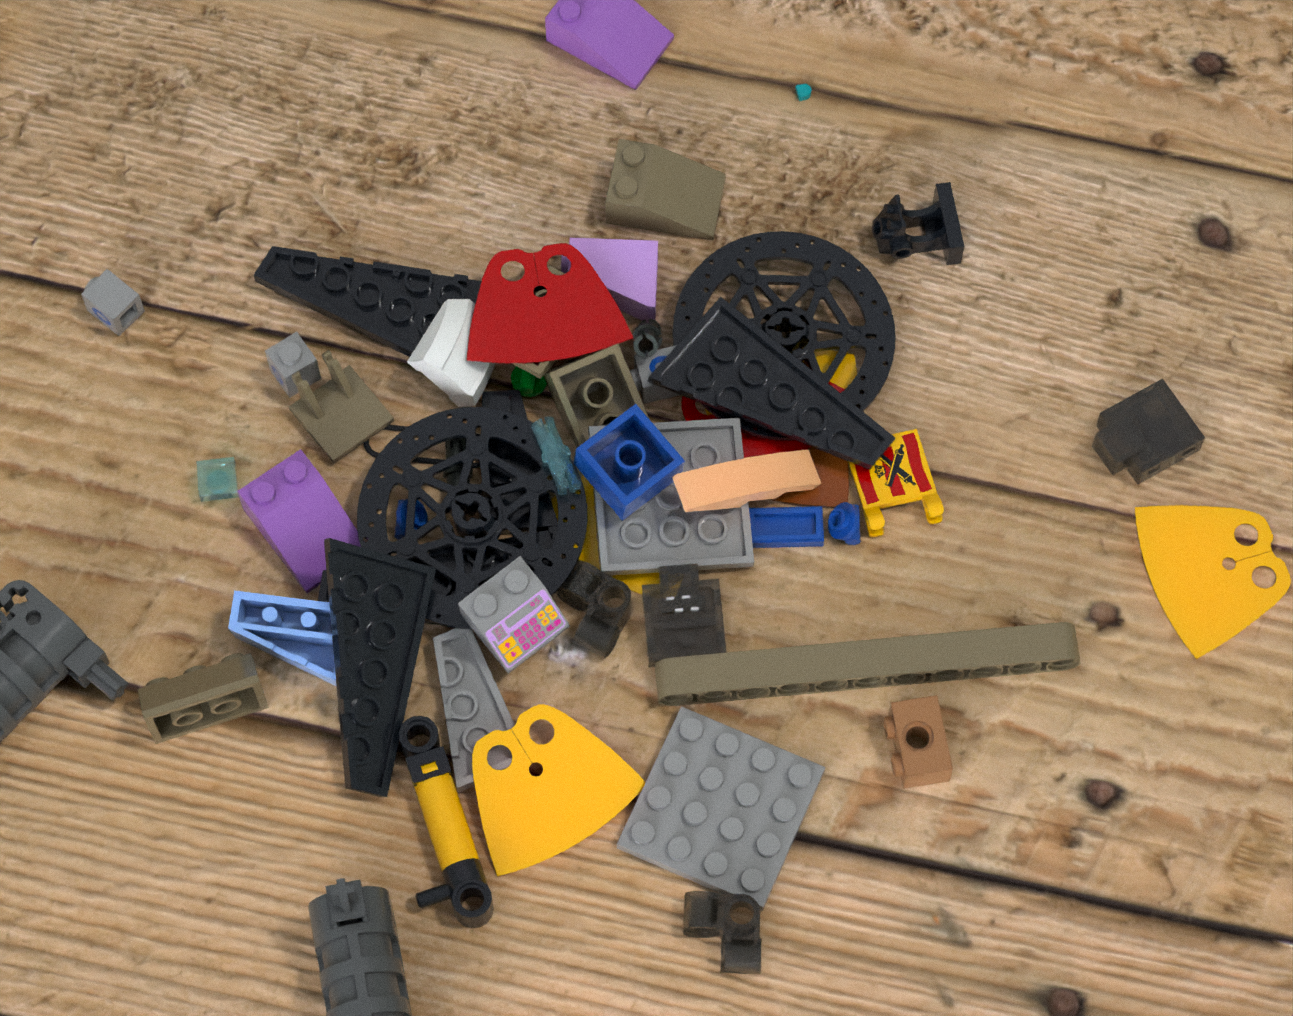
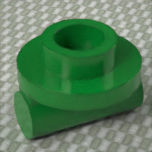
M517 366L511 373V385L514 390L520 391L521 396L535 397L541 394L547 387L544 376L538 378Z

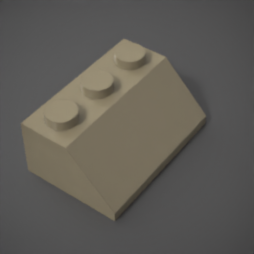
M241 653L232 654L223 658L221 663L209 667L203 665L194 666L187 669L183 675L171 679L165 677L156 678L149 681L146 687L137 689L142 714L155 744L268 708L251 653L246 655Z

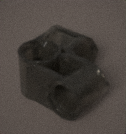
M578 560L571 575L558 590L557 596L570 607L586 612L577 628L574 639L570 641L606 659L613 651L622 630L631 618L633 612L631 591L623 581H619L601 572L590 563ZM611 598H620L624 601L621 606L616 608L608 607L605 604Z
M709 891L686 892L684 894L683 935L694 938L721 937L720 973L761 974L762 938H760V908L757 901L746 894H720ZM739 907L748 908L752 912L753 918L747 924H737L731 918L733 910Z

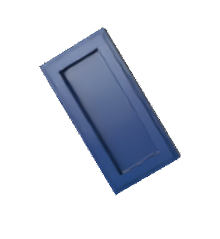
M822 506L749 508L753 548L824 546Z

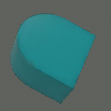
M808 84L795 86L799 101L810 98L812 89Z

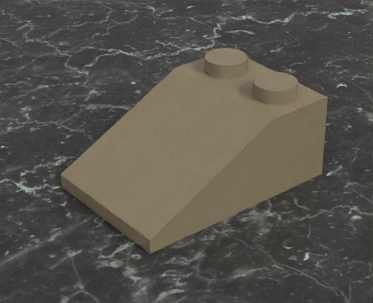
M619 139L605 201L606 223L714 240L726 174L655 144Z
M618 343L606 349L576 357L551 368L543 375L556 408L576 447H579L589 439V426L608 425L634 404H637L648 417Z

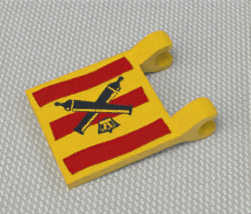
M917 429L891 434L896 438L894 443L870 470L848 461L870 537L884 534L885 520L880 509L922 500L927 522L929 524L942 522L944 507L936 491Z

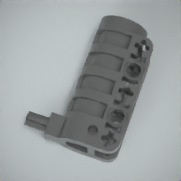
M16 580L8 583L0 591V608L3 607L6 613L10 612L5 616L0 611V742L68 674L84 688L93 683L113 701L125 693L124 689L129 683L108 666L110 662L105 651L90 640L72 619L34 586L26 581ZM16 594L20 597L25 595L27 601L14 605L12 597Z
M345 878L337 879V884L325 886L327 894L312 900L308 904L315 953L318 958L319 977L325 1000L326 1016H412L395 916L388 890L376 886L362 887L361 880L346 882Z

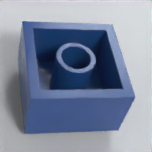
M634 404L577 447L574 458V465L622 521L673 483L672 477L682 473L685 460L637 404Z

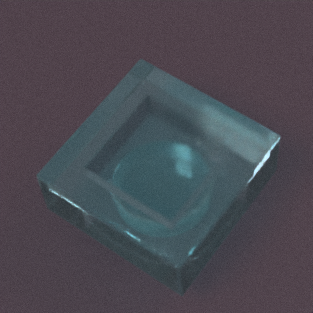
M234 457L196 461L198 491L201 502L239 497Z

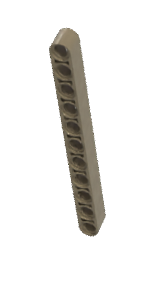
M1068 622L672 657L656 662L655 674L659 704L664 706H681L1054 672L1075 668L1081 662L1075 625Z

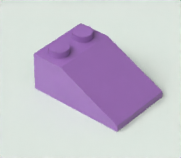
M558 0L545 17L546 41L634 90L639 87L674 39V34L635 0Z
M301 449L237 491L245 513L306 593H309L321 584L322 572L326 570L324 539L331 538L361 547L357 529L323 477Z

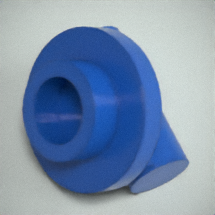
M408 499L399 500L397 505L394 537L398 540L405 537ZM418 500L416 501L414 525L416 530L428 522L427 511Z
M843 502L833 509L828 519V530L833 538L844 540L848 545H857L861 542L859 505Z

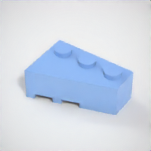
M234 590L228 629L235 638L336 686L329 602Z

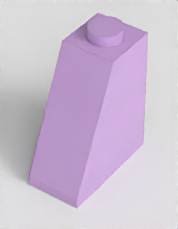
M570 237L569 244L581 252L610 292L620 311L640 320L646 319V323H649V319L655 320L658 241ZM562 255L561 272L567 273L571 268V263L567 257Z

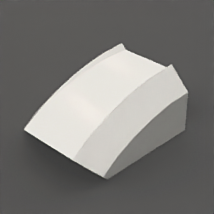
M447 299L407 361L416 371L423 373L445 392L449 399L458 407H470L477 404L495 366V363L467 360L470 327L475 303L470 299Z

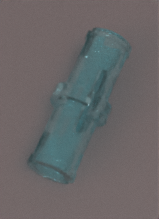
M545 417L546 424H543L542 419H539L531 425V429L543 453L541 455L543 466L549 468L558 494L564 496L567 495V488H569L570 493H573L581 488V483L578 481L569 459L571 451L568 446L563 445L554 418Z

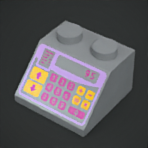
M521 556L458 603L461 616L508 674L570 627L543 583Z

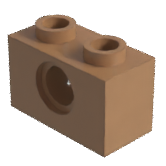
M938 696L891 702L888 716L883 717V725L886 739H893L896 753L891 754L894 777L901 776L903 789L949 782L953 767ZM913 736L920 737L925 741L926 746L921 749H915L906 740Z

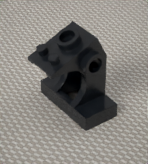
M950 182L936 184L933 205L927 208L905 210L904 205L900 203V195L897 194L888 204L884 205L883 210L873 220L872 233L877 240L880 254H890L893 258L902 259L914 253L943 250L946 265L961 264L964 242ZM923 226L925 235L911 236L906 234L905 231L906 228Z

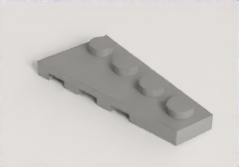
M454 628L433 637L456 787L457 792L460 793L475 786L472 754L476 742L494 730L507 731L514 727L515 724L472 629ZM503 745L492 747L487 754L488 764L496 770L506 769L512 762L511 751Z

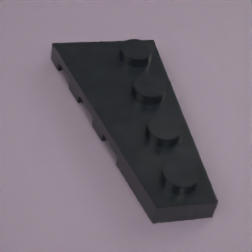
M519 390L484 391L482 393V407L511 412L528 419ZM491 439L489 441V452L526 475L530 476L541 470L539 464L531 456L516 446L498 439ZM492 464L488 466L492 488L517 481V479ZM523 489L502 495L500 498L504 506L507 507L527 491ZM549 493L539 498L537 532L549 530L548 527L558 525ZM484 497L488 501L493 518L498 521L499 514H495L490 500ZM530 504L525 505L508 518L521 532L528 531L529 533ZM504 530L501 535H506L510 533L507 530Z

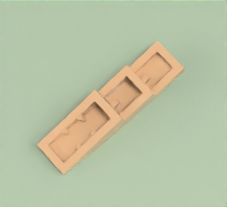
M809 450L748 457L678 473L672 477L685 512L740 508L749 501L776 499L785 492L813 490L822 484Z

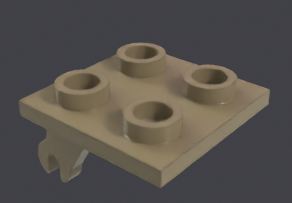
M327 350L322 354V358L327 364L332 379L312 392L306 380L303 381L299 371L292 374L291 378L298 389L301 399L289 406V409L330 460L335 463L394 422V417L354 369L348 365L342 370L339 361L333 359L331 351Z

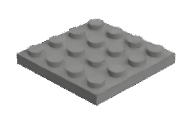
M740 418L653 423L685 460L682 472L744 458ZM607 425L589 426V438ZM673 482L622 521L593 487L600 576L668 572L669 567L689 566V571L753 567L754 565L748 502L740 508L685 512Z
M681 706L617 842V849L763 911L826 767Z

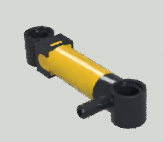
M413 716L401 725L399 740L445 881L443 885L416 893L415 897L420 908L450 899L458 922L465 927L479 928L487 924L492 918L494 911L492 894L466 820L444 747H440L438 729L435 723L428 717ZM417 735H426L430 738L427 744L420 747L410 744L411 739ZM476 896L484 901L483 905L474 911H469L462 907L463 902L469 897Z

